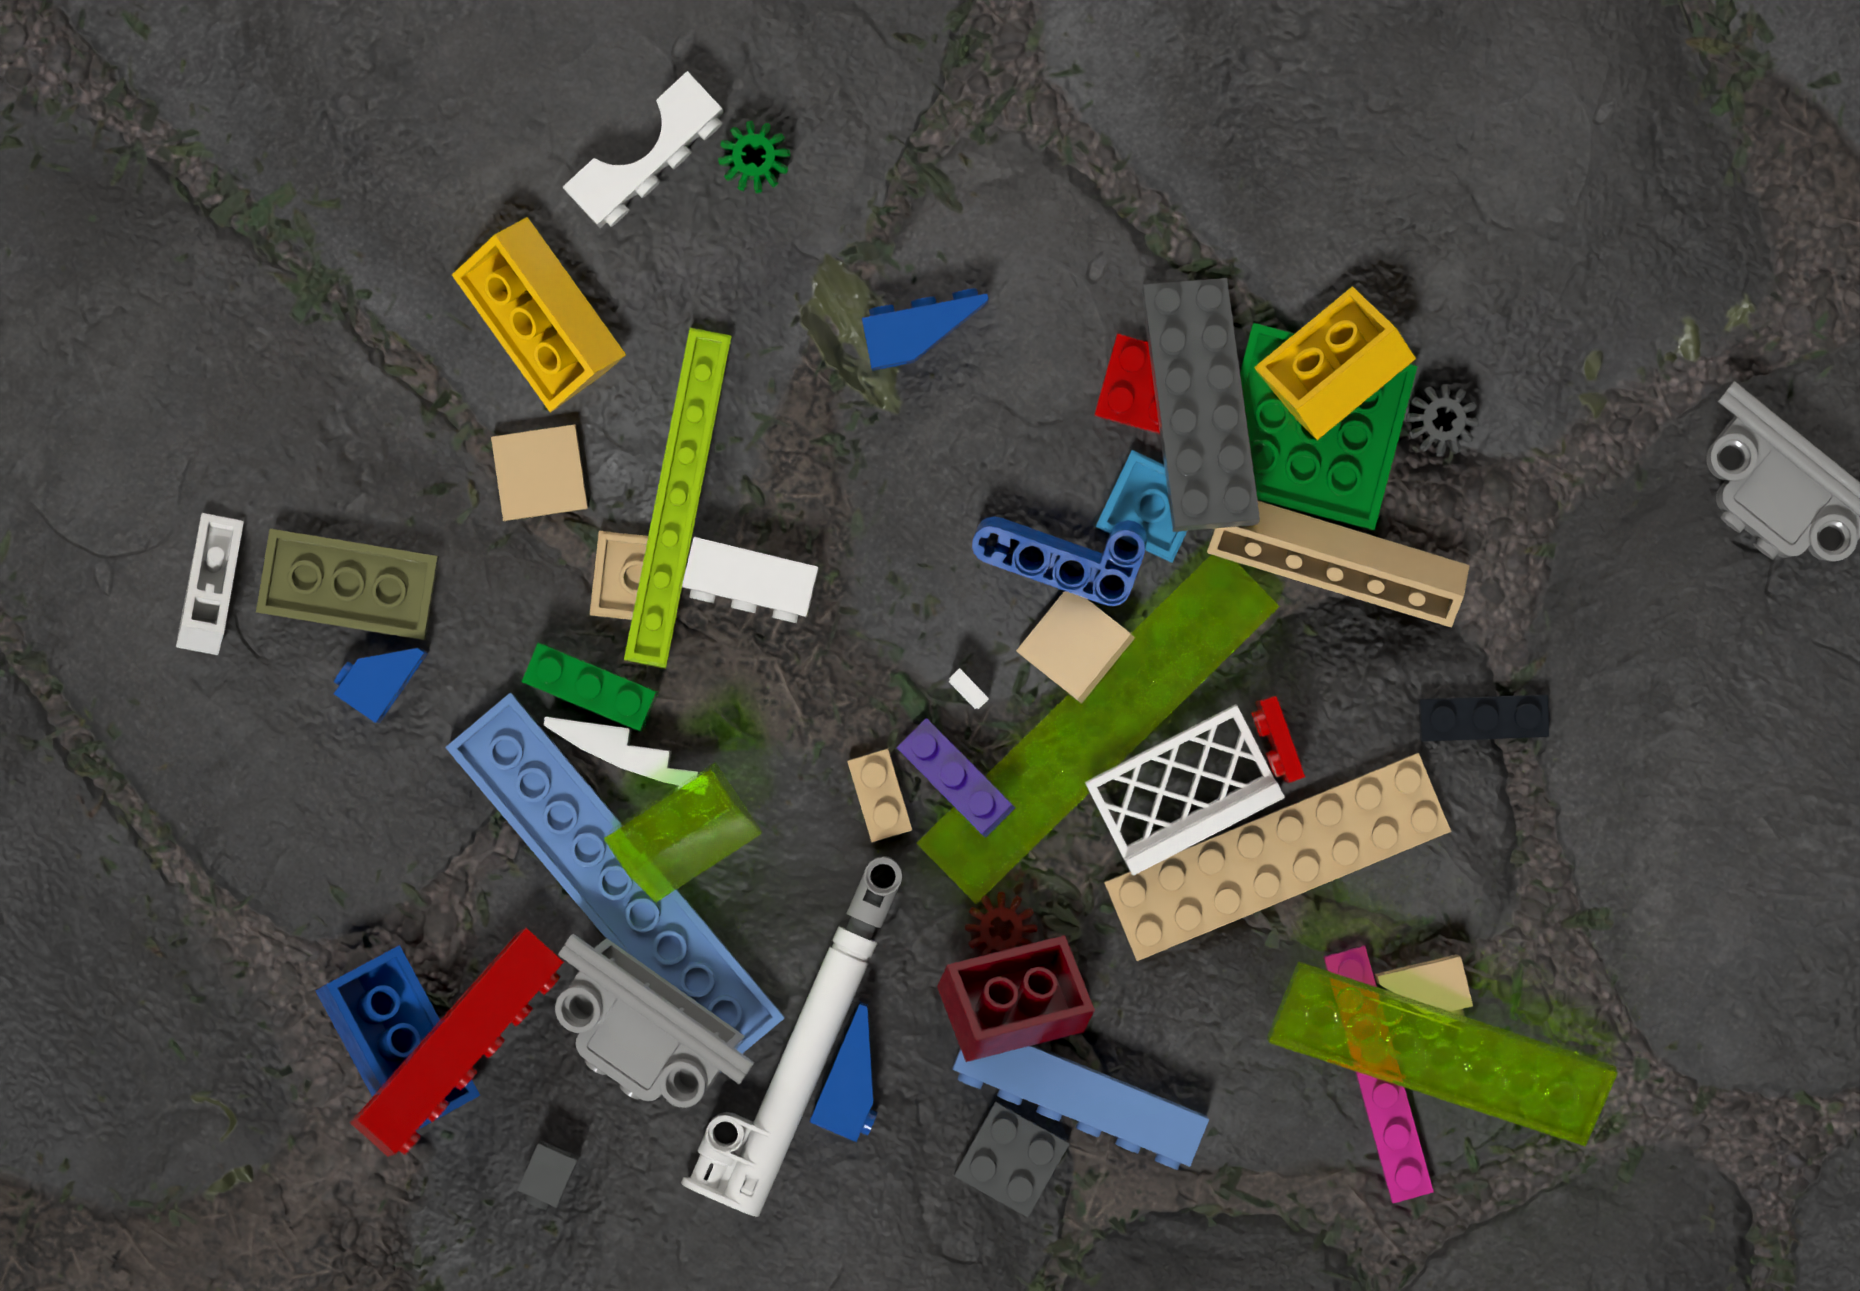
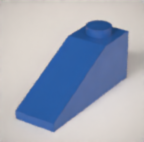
M862 1002L859 1003L809 1121L857 1142L860 1133L869 1135L878 1112L871 1110L874 1097L868 1005Z

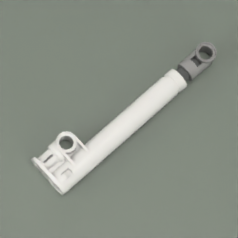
M885 856L876 857L867 865L846 914L851 916L846 928L838 926L832 940L834 943L826 953L754 1122L730 1112L719 1113L713 1117L697 1150L700 1156L692 1175L682 1179L681 1184L746 1214L755 1217L760 1216L868 966L867 960L869 957H872L877 942L871 940L876 927L882 928L901 884V867L892 858ZM887 864L893 868L896 878L891 886L880 888L872 882L871 871L875 866ZM720 1122H730L736 1127L738 1136L734 1142L724 1144L716 1139L714 1128ZM713 1163L714 1166L708 1180H705L704 1177L709 1165Z

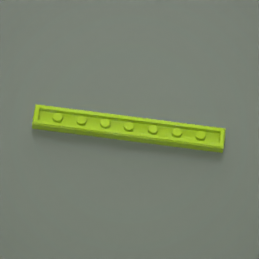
M695 328L689 329L624 661L665 669L667 667L732 338L731 335Z

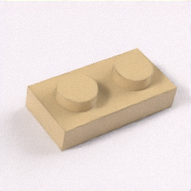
M885 749L847 761L871 842L911 831V823L889 750Z

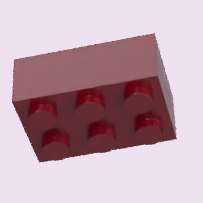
M1065 935L948 964L937 985L966 1062L1082 1033L1095 1011Z

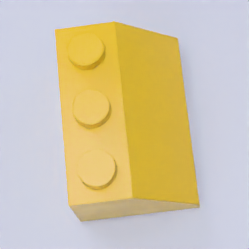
M1352 286L1254 368L1295 419L1318 440L1416 358L1397 328Z

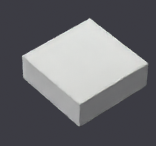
M960 668L949 678V683L974 709H979L989 700Z

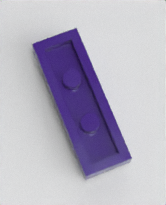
M927 718L897 747L985 838L1015 809L998 789Z

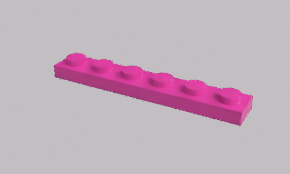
M1363 945L1324 956L1325 966L1391 1202L1394 1204L1433 1193L1366 947Z

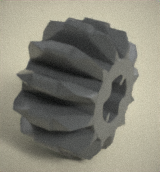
M1443 384L1440 388L1438 399L1434 389L1427 387L1424 389V394L1429 404L1417 397L1411 401V404L1421 411V414L1410 413L1406 415V421L1420 424L1419 428L1409 432V436L1413 439L1421 434L1425 435L1426 438L1419 447L1423 452L1429 449L1433 442H1436L1435 454L1437 457H1442L1445 453L1447 442L1450 450L1457 454L1461 452V445L1457 437L1466 443H1471L1474 440L1473 435L1466 431L1464 427L1473 428L1479 426L1478 419L1466 418V413L1473 411L1477 406L1475 402L1468 403L1464 407L1459 404L1466 394L1463 389L1457 391L1454 397L1450 399L1449 384ZM1438 409H1443V415L1449 412L1453 420L1448 423L1449 431L1447 432L1442 431L1443 426L1436 429L1433 425L1432 420L1438 417L1436 412Z

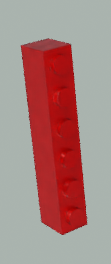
M527 928L517 932L350 1123L387 1157L395 1155L398 1151L403 1155L406 1154L421 1137L416 1130L426 1119L434 1122L447 1108L449 1103L444 1098L455 1086L462 1090L476 1075L477 1070L473 1068V1065L480 1057L485 1055L487 1058H490L504 1043L505 1039L501 1036V1033L510 1023L516 1027L528 1016L533 1009L528 1003L539 991L545 995L561 977L556 971L564 962Z

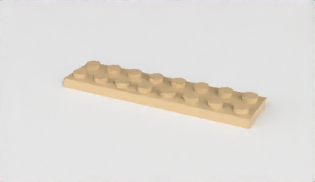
M1416 753L1190 846L1134 876L1131 872H1127L1104 883L1135 959L1139 961L1447 834L1451 830L1419 753Z

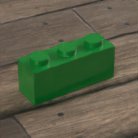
M537 643L522 679V682L638 731H643L659 693L542 643Z

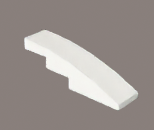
M545 717L544 719L545 727L578 748L619 768L664 783L709 791L711 773L669 768L672 751L630 745L632 728Z

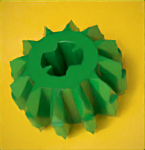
M747 121L748 135L743 136L737 127H733L730 131L737 141L736 144L728 140L721 141V148L732 153V155L722 156L718 158L720 166L735 165L726 172L724 177L727 182H730L741 175L738 182L739 191L744 192L747 189L749 180L754 181L755 193L761 194L763 191L761 180L765 178L771 187L775 188L778 186V181L772 174L773 170L784 175L788 173V167L776 160L787 159L791 154L789 149H775L785 140L782 133L776 134L768 140L767 138L771 132L770 124L764 123L760 134H755L754 122ZM752 148L755 152L765 151L766 155L761 156L764 162L761 166L757 167L754 163L748 165L743 163V160L748 159L745 153L748 149Z

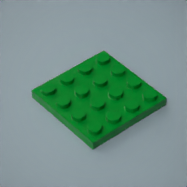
M1253 323L1240 369L1257 501L1375 531L1418 366L1409 364L1321 438L1316 440L1295 419L1254 368L1293 336L1294 333Z

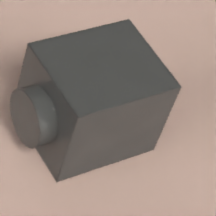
M540 1140L517 1191L526 1194L523 1200L543 1210H547L549 1205L557 1207L580 1157Z

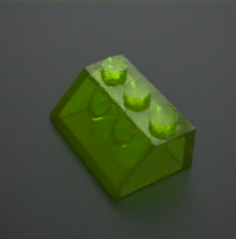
M714 762L611 829L603 839L626 873L655 902H658L763 832L717 763Z

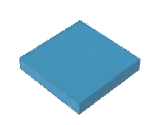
M1131 450L1095 527L1110 534L1113 527L1119 522L1126 520L1135 521L1142 525L1146 531L1147 545L1145 551L1173 563L1187 531L1173 532L1165 467L1163 464ZM1127 535L1119 537L1120 539L1134 546L1139 547L1138 542L1135 540V538Z

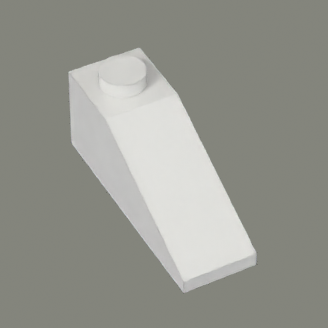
M205 513L201 514L176 643L177 648L218 655L225 630L244 521Z

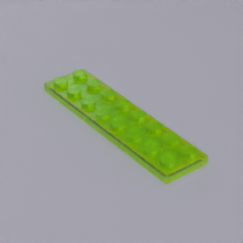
M1299 961L1267 1035L1268 1043L1585 1147L1618 1075L1614 1065Z

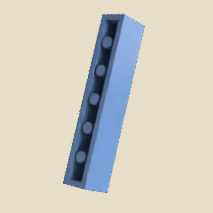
M1035 1045L969 1062L965 1061L960 1048L952 1066L954 1071L960 1073L957 1080L967 1085L981 1089L983 1082L999 1089L997 1096L1017 1105H1020L1023 1099L1038 1105L1036 1112L1056 1121H1060L1062 1115L1077 1120L1076 1129L1095 1137H1099L1101 1131L1117 1137L1115 1142L1117 1146L1137 1154L1141 1147L1157 1153L1155 1161L1178 1170L1180 1163L1191 1166L1209 1122L1208 1116Z

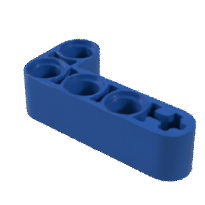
M993 516L984 519L978 525L973 537L972 548L977 558L985 563L1103 605L1117 606L1125 602L1131 593L1145 554L1147 534L1139 523L1130 520L1121 521L1113 527L1103 553L1004 518ZM991 533L999 535L995 547L987 545L988 537ZM1121 536H1131L1138 542L1139 547L1134 551L1125 552L1119 549L1116 540ZM1012 539L1018 541L1013 555L1008 554ZM1028 546H1035L1043 552L1044 559L1039 562H1030L1023 556L1022 549ZM1069 560L1077 561L1083 566L1084 573L1079 576H1070L1064 572L1062 564ZM1106 575H1117L1124 581V587L1116 591L1109 590L1103 585L1102 578Z

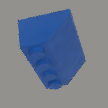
M400 945L315 990L372 1097L440 1021ZM472 1079L462 1090H459L456 1086L444 1098L449 1105L437 1119L480 1096ZM426 1119L417 1130L430 1124L431 1121Z

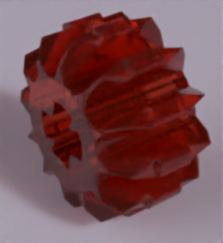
M999 891L997 895L998 906L993 907L990 898L984 895L981 897V901L987 909L985 913H982L975 907L970 908L969 913L981 921L980 924H965V931H980L981 935L969 941L971 948H975L983 942L987 944L980 956L991 954L992 949L1000 952L1016 948L1015 945L1018 942L1023 946L1033 943L1031 940L1023 937L1022 932H1037V925L1022 924L1021 922L1034 914L1032 908H1026L1019 914L1015 912L1021 904V897L1015 896L1010 907H1006L1005 892ZM999 916L1002 921L1009 919L1012 921L1013 928H1008V931L1011 933L1008 938L1002 939L999 934L992 936L989 933V927H994L991 921L995 917Z

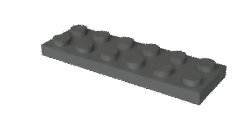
M1227 278L1144 284L1141 293L1173 532L1258 525L1260 516Z

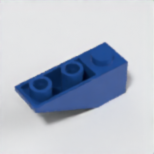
M977 288L952 293L953 300L937 303L936 297L933 296L910 301L912 307L910 309L895 311L894 305L869 309L870 316L862 318L872 371L914 363L988 304V295H978Z

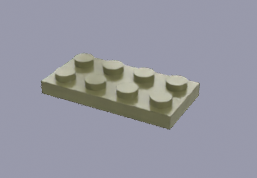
M269 529L256 613L425 640L439 556Z

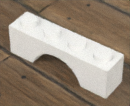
M688 71L656 100L661 113L662 126L659 139L649 154L639 161L627 165H611L593 158L563 186L566 193L599 228L606 223L610 227L618 223L628 213L629 209L626 207V204L637 194L641 198L648 195L660 183V180L657 178L660 172L668 165L672 169L678 167L691 154L688 146L699 136L706 140L723 124L719 120L724 114L723 109Z

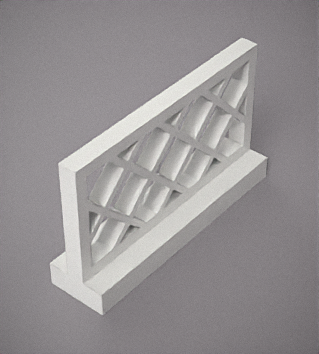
M1236 704L1085 782L1133 876L1285 798ZM1231 718H1234L1240 730L1235 749L1212 742L1217 725ZM1209 730L1206 739L1196 737L1201 733ZM1191 740L1204 745L1197 768L1174 761L1180 744ZM1244 740L1251 754L1241 751ZM1210 747L1233 754L1225 777L1203 770ZM1171 749L1168 759L1159 756ZM1239 756L1254 760L1262 774L1261 777L1247 784L1231 779ZM1154 760L1166 764L1159 787L1137 781L1143 763ZM1172 766L1195 773L1188 796L1165 790ZM1133 769L1131 778L1121 776ZM1201 775L1223 782L1218 799L1210 803L1194 799ZM1112 779L1127 783L1128 787L1122 806L1119 807L1104 802L1097 787ZM1229 784L1239 787L1234 791L1226 794ZM1134 786L1157 793L1150 816L1127 809ZM1163 795L1185 802L1181 817L1171 823L1156 818ZM1191 804L1201 807L1189 813ZM1108 809L1119 812L1116 823ZM1125 814L1148 821L1143 837L1129 845H1126L1120 833ZM1153 824L1164 826L1151 833Z

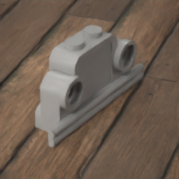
M1734 381L1718 402L1735 416L1710 446L1706 456L1710 472L1717 478L1725 480L1716 494L1717 505L1724 512L1720 518L1735 531L1741 533L1745 529L1757 540L1753 545L1772 560L1777 555L1784 558L1798 556L1804 553L1807 548L1814 557L1820 560L1833 562L1847 558L1855 550L1857 541L1860 538V482Z
M572 934L558 955L580 971L569 988L559 995L555 1004L556 1017L565 1029L579 1033L576 1039V1048L580 1056L585 1059L586 1065L594 1072L602 1075L606 1074L618 1082L620 1089L626 1095L645 1101H653L663 1095L674 1106L682 1108L691 1107L704 1097L706 1091L712 1086L720 1072H723L740 1084L755 1063L737 1050L745 1038L743 1034L608 938L593 948L575 934Z

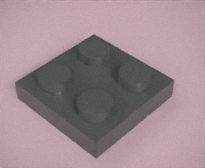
M995 1101L958 1166L954 1177L1028 1218L1070 1143Z

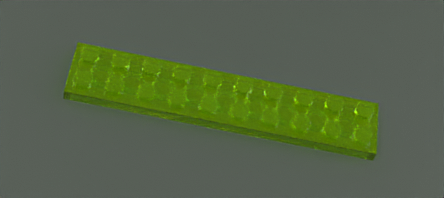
M1210 555L1131 632L1135 639L1082 704L1068 694L985 775L1015 807L986 838L953 806L917 844L977 904L1090 793L1085 784L1086 781L1120 764L1280 606L1237 562Z

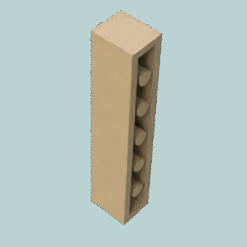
M1258 501L1260 516L1258 525L1215 528L1212 530L1207 550L1208 554L1451 628L1465 594L1470 565Z

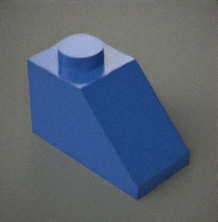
M421 648L360 658L357 659L354 665L348 661L334 680V683L339 685L334 695L373 722L381 723L429 653Z

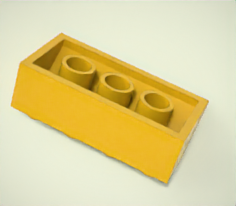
M528 217L496 233L452 274L455 281L549 412H552L603 376L626 356L623 349Z

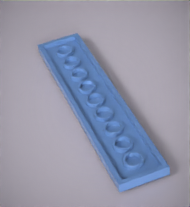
M512 693L504 697L445 747L604 937L743 1034L745 1038L737 1048L740 1053L743 1054L785 1018Z

